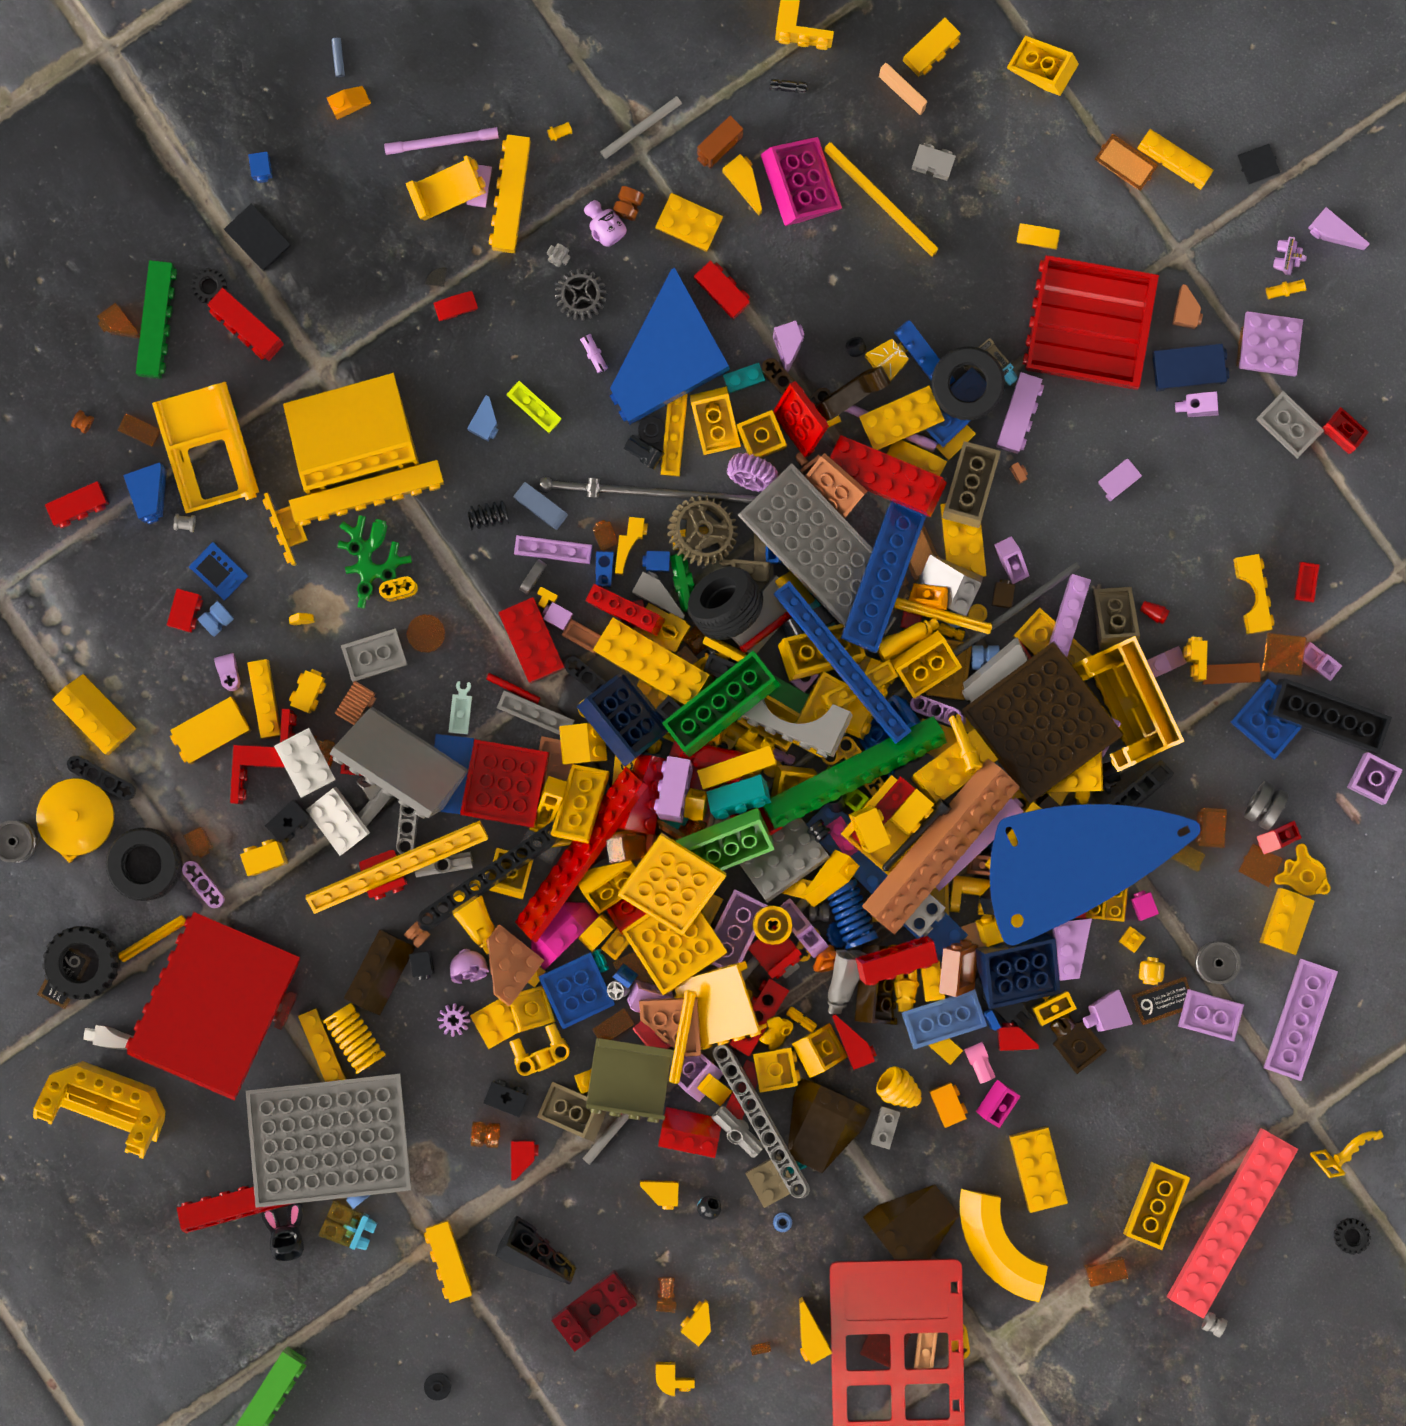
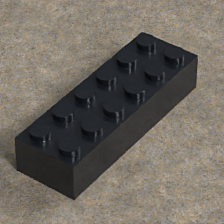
M1286 678L1278 680L1267 716L1372 754L1380 753L1392 719L1391 716Z

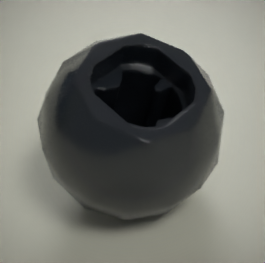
M708 1195L700 1199L697 1211L702 1218L712 1220L720 1215L721 1203L716 1197Z

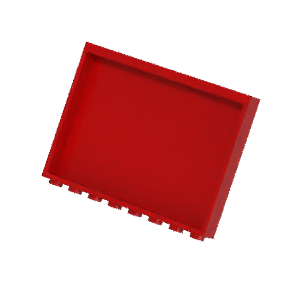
M193 912L191 917H187L184 923V927H186L184 933L178 935L176 940L178 945L175 951L171 950L167 959L169 964L167 968L163 967L159 975L161 980L158 985H154L151 992L153 997L150 1003L146 1002L142 1011L144 1016L142 1020L138 1019L134 1027L136 1032L133 1038L130 1037L125 1048H127V1054L235 1101L300 963V957Z

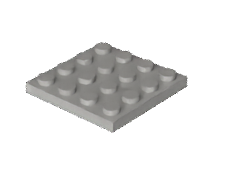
M802 818L789 822L782 829L771 835L775 850L740 863L742 869L767 903L830 858L821 844L815 841V837L807 832L809 828Z

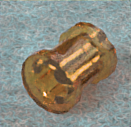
M658 1277V1281H660L658 1297L674 1298L673 1281H675V1277Z

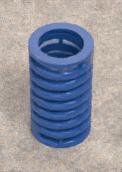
M856 879L850 880L827 897V900L830 901L829 906L835 907L832 909V913L837 914L834 916L835 921H840L837 923V927L842 928L839 933L841 935L848 934L842 938L843 942H847L845 949L878 938L876 931L872 929L873 923L869 922L871 917L867 915L868 912L862 907L865 902L862 901L863 896L859 894L860 888L855 887L858 883Z

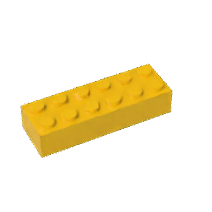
M615 618L611 619L593 649L601 657L663 694L669 695L683 706L709 686L713 680L706 672Z

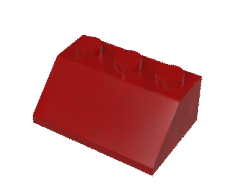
M666 1107L665 1120H663L658 1146L715 1158L721 1127L711 1118L712 1116Z

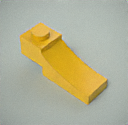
M629 517L627 536L619 535L615 575H623L626 560L631 549L638 539H643V535H647L648 524L644 523V518Z

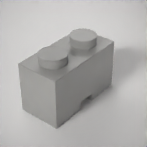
M919 144L911 170L924 174L927 171L933 172V177L948 181L956 156L946 149H942V151L934 149V146L931 144Z

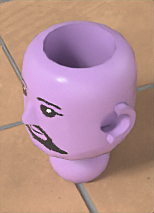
M593 200L584 208L585 214L593 219L589 225L592 236L603 246H612L626 234L625 224L612 209H605L603 211L600 202L597 200Z

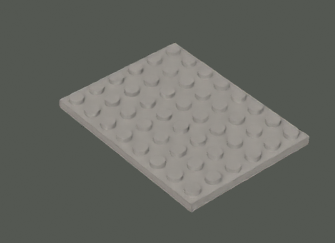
M401 1074L246 1091L256 1208L412 1191Z

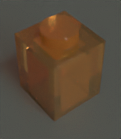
M203 827L183 835L193 856L199 855L202 858L210 854L209 850L213 846Z

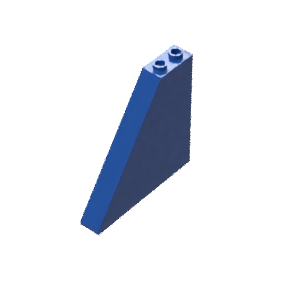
M675 268L671 269L610 387L613 394L609 396L614 405L619 404L621 418L624 422L627 420L630 425L730 370Z

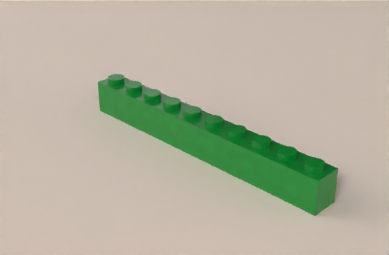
M932 716L910 727L911 732L895 744L891 738H888L770 798L771 803L763 806L764 811L774 829L784 827L789 822L801 818L805 814L819 809L831 801L837 800L848 792L855 791L866 783H871L874 779L906 765L917 757H922L927 752L940 748L943 744L947 743L944 731L935 717Z

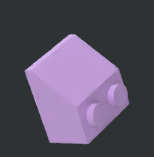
M703 1053L701 1056H684L678 1085L700 1102L705 1096L697 1089L700 1083L709 1073L718 1080L723 1073Z

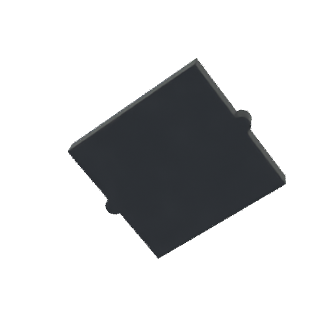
M1270 144L1238 155L1242 166L1241 171L1244 172L1248 184L1280 173L1276 163L1277 157L1273 155Z

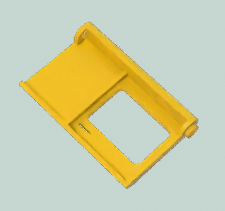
M226 382L152 403L185 513L245 497L246 500L257 497L256 493H259V489ZM222 439L229 454L238 490L205 500L201 496L188 450Z

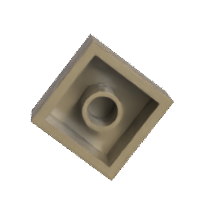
M777 1154V1155H776V1158H777L779 1161H781L782 1158H781L780 1154ZM771 1159L745 1172L764 1208L790 1194ZM786 1169V1176L791 1178L792 1176L788 1169Z

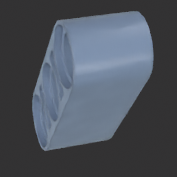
M526 482L522 484L513 496L514 499L555 530H558L568 516L565 511Z

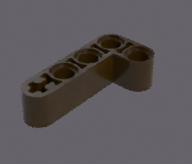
M768 358L763 362V375L783 396L789 384L795 380L775 359ZM767 365H774L773 370L777 374L775 379H773L775 374L771 370L766 371ZM786 378L788 385L782 387L778 384V380ZM827 388L818 389L810 397L805 392L810 401L815 404V407L820 402L818 399L820 393H825L827 396L831 394Z
M882 366L870 368L818 402L816 407L826 421H830L870 393L887 387L891 384V381Z

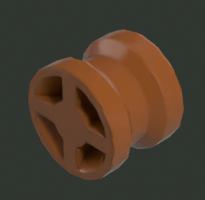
M79 410L72 420L71 427L79 428L82 433L86 434L93 424L94 417L87 416L83 411Z

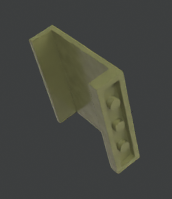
M597 1038L586 1108L591 1109L590 1113L596 1114L608 1111L610 1112L609 1116L621 1117V1114H628L629 1119L640 1120V1116L647 1117L648 1122L659 1123V1119L665 1120L663 1109L670 1063L674 1050Z

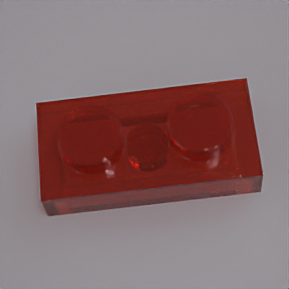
M289 991L288 994H284L281 1001L283 1007L280 1012H276L273 1019L275 1028L279 1030L284 1029L298 993Z

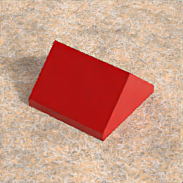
M1341 407L1322 427L1325 430L1324 433L1348 454L1355 451L1369 433Z

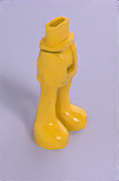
M917 969L913 973L908 974V978H904L903 973L897 975L893 981L897 999L896 1003H898V1011L900 1012L913 1009V1003H916L914 999L919 986Z

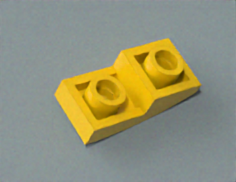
M1020 223L1017 243L1057 250L1060 230Z

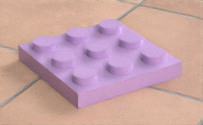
M1247 311L1244 320L1239 369L1295 377L1298 370L1303 319Z

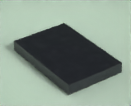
M252 203L224 228V231L262 271L268 268L291 246Z

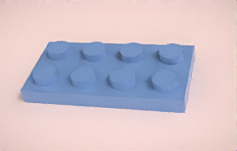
M975 989L958 997L952 996L902 1012L913 1049L987 1026Z

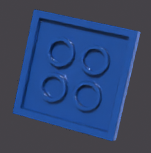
M1266 679L1230 723L1275 760L1301 728L1267 716L1277 685L1270 679Z
M591 952L538 976L562 1029L615 1005L613 999L607 993V986Z

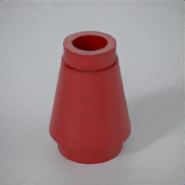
M1144 601L1140 609L1141 612L1157 624H1164L1170 612L1165 606Z

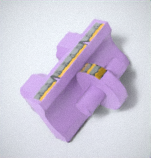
M1289 237L1288 240H1279L1277 245V251L1285 252L1286 254L1285 258L1275 257L1273 267L1283 271L1285 275H1291L1293 263L1294 267H1299L1300 261L1303 262L1307 259V256L1302 255L1303 248H1297L1298 242L1295 241L1294 237Z

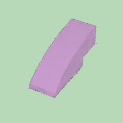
M790 898L779 906L789 913L792 920V932L813 958L829 947Z

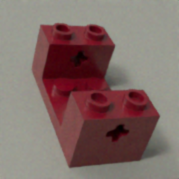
M614 1270L554 1315L551 1321L575 1352L589 1342L594 1334L619 1315L622 1317L635 1307L637 1300ZM592 1304L600 1306L601 1311L599 1314L594 1315L590 1312L589 1308Z

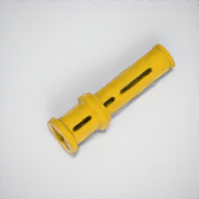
M957 714L956 718L955 716L950 717L949 722L961 749L960 757L963 758L967 767L965 769L966 773L980 770L983 767L982 763L978 761L976 748L971 746L961 716Z

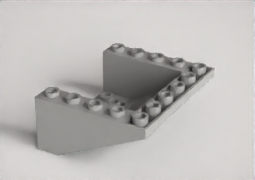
M374 707L367 710L330 752L335 762L341 765L343 763L350 767L349 770L358 776L361 774L366 778L365 781L372 786L378 785L382 788L384 794L389 797L393 795L399 799L398 802L406 808L410 806L415 810L414 813L423 819L425 817L430 818L444 809L468 772L467 768Z

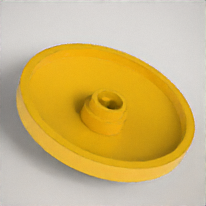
M63 780L49 788L38 804L36 813L38 831L43 840L52 849L60 853L73 856L88 854L102 846L111 834L114 825L112 802L102 788L87 780Z

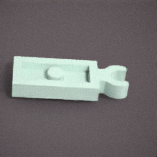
M458 681L456 688L459 693L452 696L449 733L468 735L472 696H467V693L471 689V683H467L466 689H461V682Z

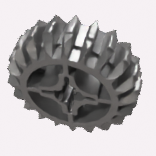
M577 269L576 275L571 270L569 271L571 277L564 274L565 282L562 280L558 281V284L562 287H556L555 289L560 293L555 295V299H561L557 302V306L564 305L561 308V312L563 313L568 310L567 317L574 313V320H577L578 315H581L582 321L585 320V314H588V318L591 319L592 311L596 315L599 314L596 307L603 309V305L599 302H606V298L602 297V295L607 294L606 290H600L605 287V284H598L601 280L600 277L593 279L595 277L594 272L588 276L587 269L584 270V274H581L580 269ZM578 280H584V281H585V282H583V284H582L581 286H579V287H576V286H574V285H572V286L570 285L571 283H573V282H575V281H578ZM590 284L596 289V299H593L587 293ZM566 290L570 291L574 296L571 306L565 299ZM584 290V295L586 297L581 296L577 300L578 295L576 294V292L581 293ZM581 303L592 304L585 309H576Z

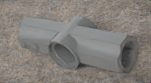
M471 852L448 856L444 858L448 862L446 870L439 868V862L441 861L439 860L414 871L416 878L474 868Z
M721 1106L712 1115L711 1118L727 1133V1139L733 1144L740 1145L752 1158L756 1157L763 1150V1144L749 1131L747 1122L737 1119L726 1107Z

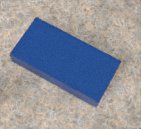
M988 1009L983 1012L990 1029L996 1031L1001 1028L992 1010Z

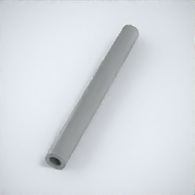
M677 96L600 151L604 159L610 157L682 104Z

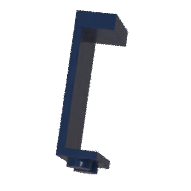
M1223 344L1159 350L1152 353L1156 392L1164 391L1166 388L1220 383L1222 385L1229 379V368L1225 367L1227 350L1226 348L1223 349Z

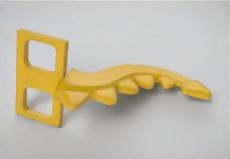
M1381 1130L1362 1133L1350 1141L1342 1152L1334 1154V1157L1326 1149L1311 1152L1310 1155L1329 1178L1343 1176L1345 1172L1341 1167L1345 1162L1351 1161L1352 1154L1359 1151L1358 1146L1364 1145L1366 1140L1370 1141L1372 1138L1373 1140L1382 1139L1384 1135ZM1324 1154L1328 1160L1322 1161L1316 1155ZM1333 1167L1339 1173L1332 1174L1327 1168Z

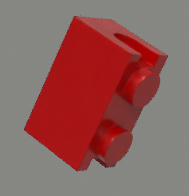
M176 589L167 626L192 633V629H196L198 618H196L197 612L202 609V596Z

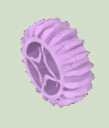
M735 454L728 463L727 474L730 476L729 478L738 483L740 487L743 486L753 492L761 493L778 477V471L774 466H771L770 462L753 454Z

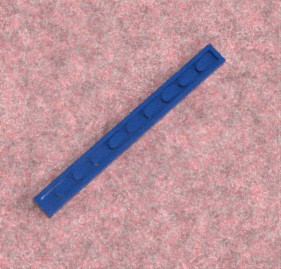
M788 581L774 593V596L896 744L908 735L911 729L792 583Z

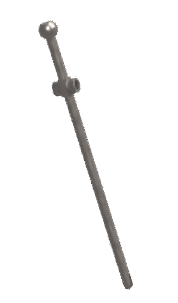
M542 477L540 479V490L543 492H548L551 489L587 491V497L598 498L599 492L688 499L691 497L696 499L700 495L702 500L708 496V500L715 498L716 501L751 503L757 497L753 495L601 485L598 478H588V483L552 481L549 477Z

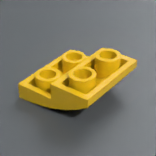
M1128 888L1087 911L1086 918L1125 922Z

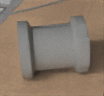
M176 513L174 517V530L184 529L194 532L196 516H180Z

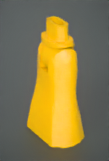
M935 618L928 622L924 620V623L918 622L901 632L883 637L877 651L882 661L893 660L933 634V631L939 628L937 620Z
M476 885L470 889H472L473 891L479 890L478 885ZM459 894L454 899L461 902L464 900V897ZM481 895L453 914V916L462 925L470 938L477 945H480V949L483 948L486 955H488L489 949L487 948L486 940L495 930V927Z

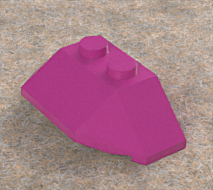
M565 902L537 942L531 940V950L544 959V962L541 964L544 970L599 917L587 902Z

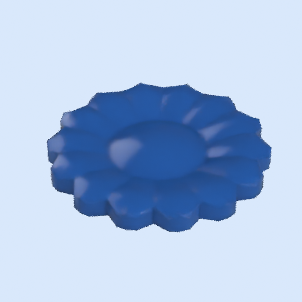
M832 922V924H829V928H827L826 935L828 941L835 948H842L846 944V942L842 941V938L848 934L841 935L839 931L842 928L837 927L838 922Z

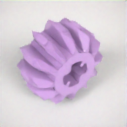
M456 1003L453 1004L452 1011L450 1006L446 1005L445 1008L448 1013L440 1010V1014L444 1018H437L438 1021H444V1024L439 1025V1028L441 1029L446 1026L444 1034L451 1030L452 1037L455 1036V1030H457L459 1035H462L460 1027L467 1030L468 1026L463 1023L471 1021L470 1019H464V1016H467L469 1012L467 1011L462 1014L464 1006L457 1010ZM452 1015L459 1019V1023L456 1022V1025H452L453 1023L449 1021V1017L452 1018Z

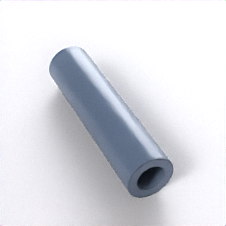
M332 38L335 77H344L341 38Z

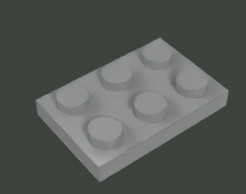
M1284 391L1256 418L1296 458H1299L1325 431Z
M396 628L341 645L352 682L408 665Z

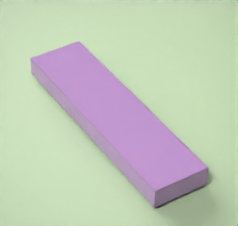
M516 535L514 555L590 564L592 545Z

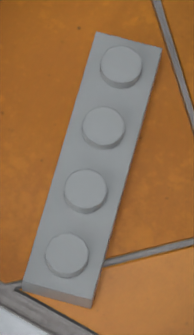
M503 691L497 705L499 710L560 735L559 726L573 725L575 722L573 719L507 691Z

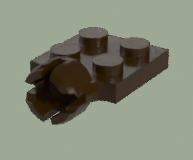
M1065 1014L1059 1017L1063 1026L1058 1020H1053L1050 1024V1028L1057 1037L1056 1041L1052 1044L1073 1071L1078 1074L1106 1052L1107 1049L1092 1030L1086 1028L1083 1020L1076 1023L1069 1014Z

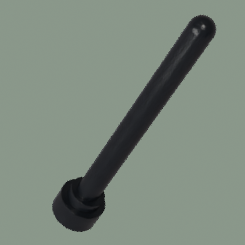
M940 798L935 803L934 811L887 860L882 869L889 871L940 815H946L952 809L951 806Z

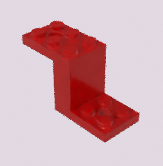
M282 709L280 743L296 735L293 733V726H297V715L294 714L293 710ZM233 745L230 803L243 804V800L246 801L247 789H244V781L248 780V770H245V766L285 768L275 747Z

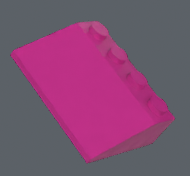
M818 137L773 146L761 154L785 226L801 223L842 209Z

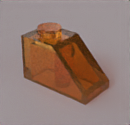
M116 303L97 316L100 320L98 325L104 332L108 331L111 335L131 338L140 337V334Z

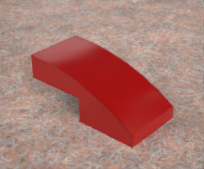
M472 291L433 303L439 321L455 318L460 314L478 309Z

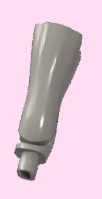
M836 950L833 976L828 990V1012L830 1014H841L843 1008L847 1006V1002L851 999L857 982L860 979L856 958L867 955L860 950H850L849 952L847 950Z

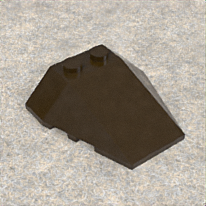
M801 1078L793 1095L788 1149L794 1160L823 1173L864 1129L871 1110L828 1088Z
M934 1184L908 1195L881 1203L865 1214L863 1218L895 1260L931 1259L959 1214Z

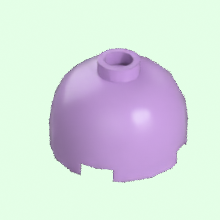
M470 949L459 951V954L452 959L450 964L451 980L458 984H462L461 980L470 979V982L480 980L487 976L486 972H489L488 964L483 955L476 951H470Z

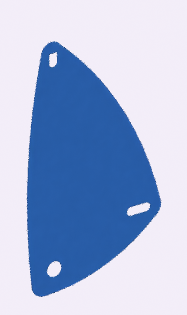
M1110 804L1059 806L1003 818L997 826L992 846L990 891L994 915L1004 942L1008 945H1017L1082 915L1117 895L1155 870L1194 840L1200 833L1199 823L1195 820L1163 811ZM1188 825L1190 833L1179 837L1177 834L1178 830ZM1007 827L1013 829L1018 840L1017 846L1011 845L1005 832ZM1015 914L1022 915L1024 919L1022 926L1018 928L1011 924V918Z

